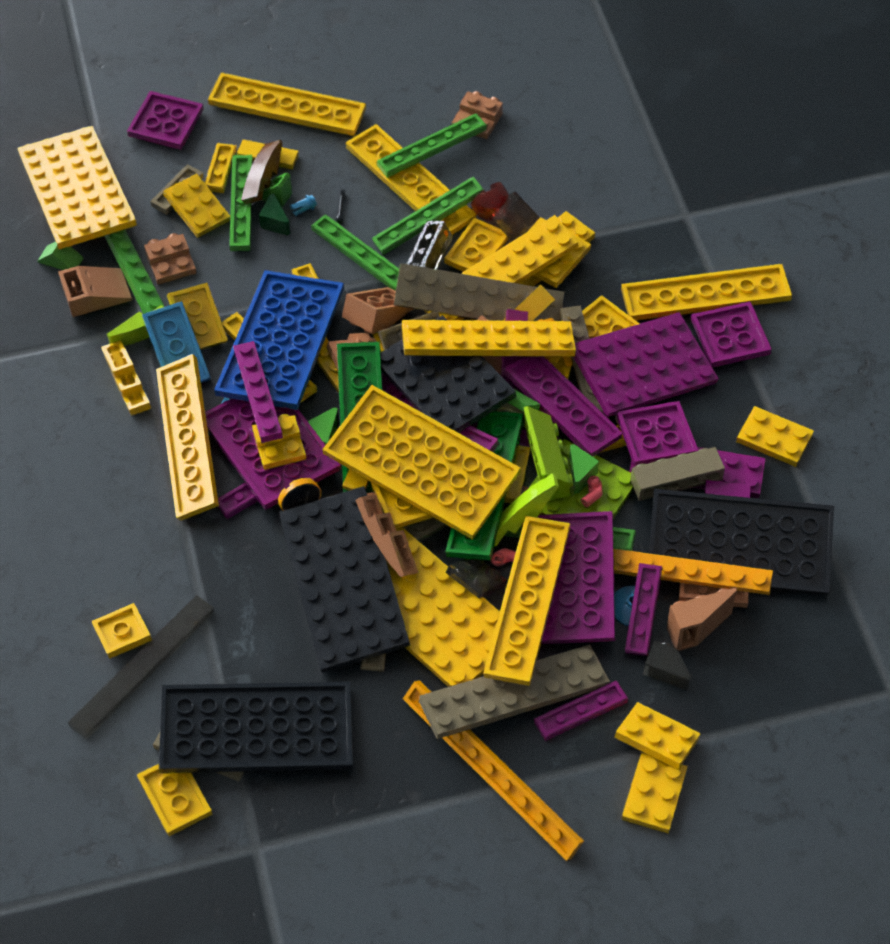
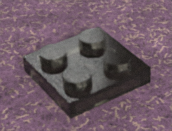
M514 191L510 193L493 219V222L511 241H514L527 233L540 217Z
M462 559L449 565L446 574L479 599L505 587L508 581L498 570L491 568L484 560Z

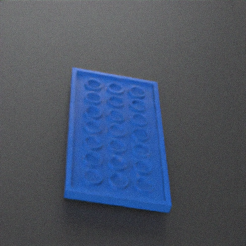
M264 271L233 346L254 341L274 406L298 410L344 291V283ZM232 346L214 393L215 396L249 402Z

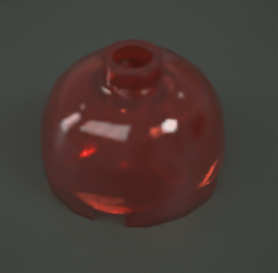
M496 182L490 185L491 190L487 192L483 190L470 204L472 206L470 208L474 213L485 221H492L496 218L501 220L507 215L506 210L510 205L511 200L507 189L501 182Z

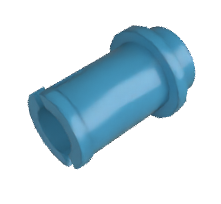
M306 195L304 199L291 204L290 208L291 210L294 209L292 213L298 216L309 209L313 210L317 203L313 195Z

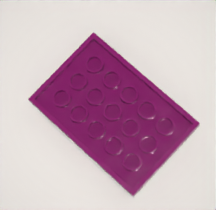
M680 312L575 343L576 353L573 358L606 417L617 415L619 411L636 409L716 384L719 379Z
M229 399L205 412L208 432L265 510L278 504L280 492L284 488L290 487L289 484L292 481L300 478H311L314 482H319L341 470V466L337 461L323 454L324 442L299 409L294 410L274 406L277 417L282 414L295 415L306 453V460L264 470L253 435L252 425H256L250 403L248 401Z
M613 512L538 515L537 518L570 523V531L541 644L615 641Z

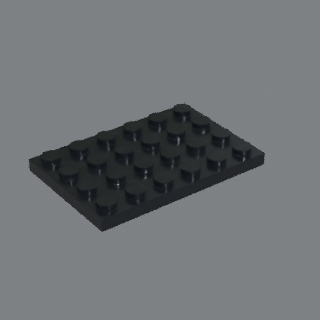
M442 315V316L438 317V318L435 319V320H447V319ZM403 339L380 353L381 371L418 411L458 433L517 397L516 391L482 356L404 355Z

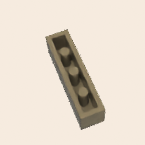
M716 447L703 448L697 452L682 453L677 457L663 458L649 464H639L632 468L630 480L638 500L641 501L653 498L654 489L681 491L705 485L706 480L721 481L723 480L725 467Z

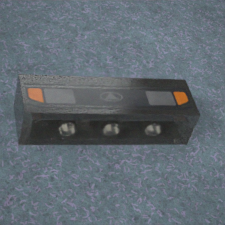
M426 221L407 262L408 265L439 269L453 239L445 221Z

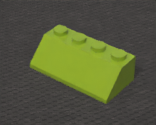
M529 406L523 407L526 435L539 481L552 473L555 474L559 487L550 500L569 497L570 487H573V480L571 474L566 473V470L569 469L567 458L561 455V453H564L562 441L557 440L556 437L559 436L557 423L553 424L551 416Z

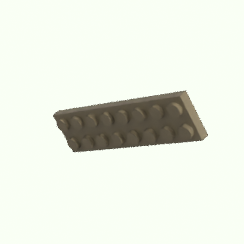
M400 263L394 306L428 312L438 311L440 314L477 320L482 315L489 321H503L506 318L507 309L514 310L537 287ZM546 289L555 300L533 321L548 318L560 321L559 311L563 305L564 292Z
M587 645L537 660L530 686L480 677L420 695L419 703L436 739H440L592 692L609 684L610 681L591 645Z

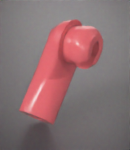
M597 476L589 477L587 481L589 493L581 498V503L586 508L603 495L602 482Z
M503 548L492 555L491 562L495 566H502L510 561L513 562L516 551Z

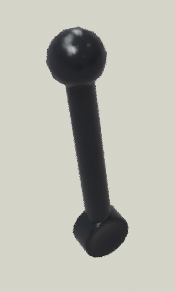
M345 189L340 190L338 216L335 218L337 223L343 221L342 210Z

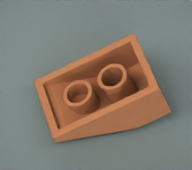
M385 287L346 294L342 318L348 320L351 325L363 328L366 333L376 334V332L392 326L413 309L394 306L396 291Z

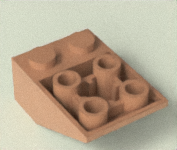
M76 266L58 271L72 317L132 300L121 268Z
M736 587L721 589L714 594H703L695 599L681 600L670 605L666 629L676 651L699 645L732 614L737 592Z

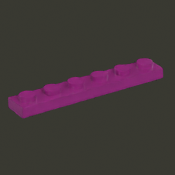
M254 341L234 345V353L261 443L283 438Z

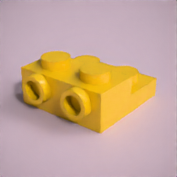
M282 414L278 416L283 438L261 443L257 426L252 425L254 439L264 470L306 460V453L295 415Z

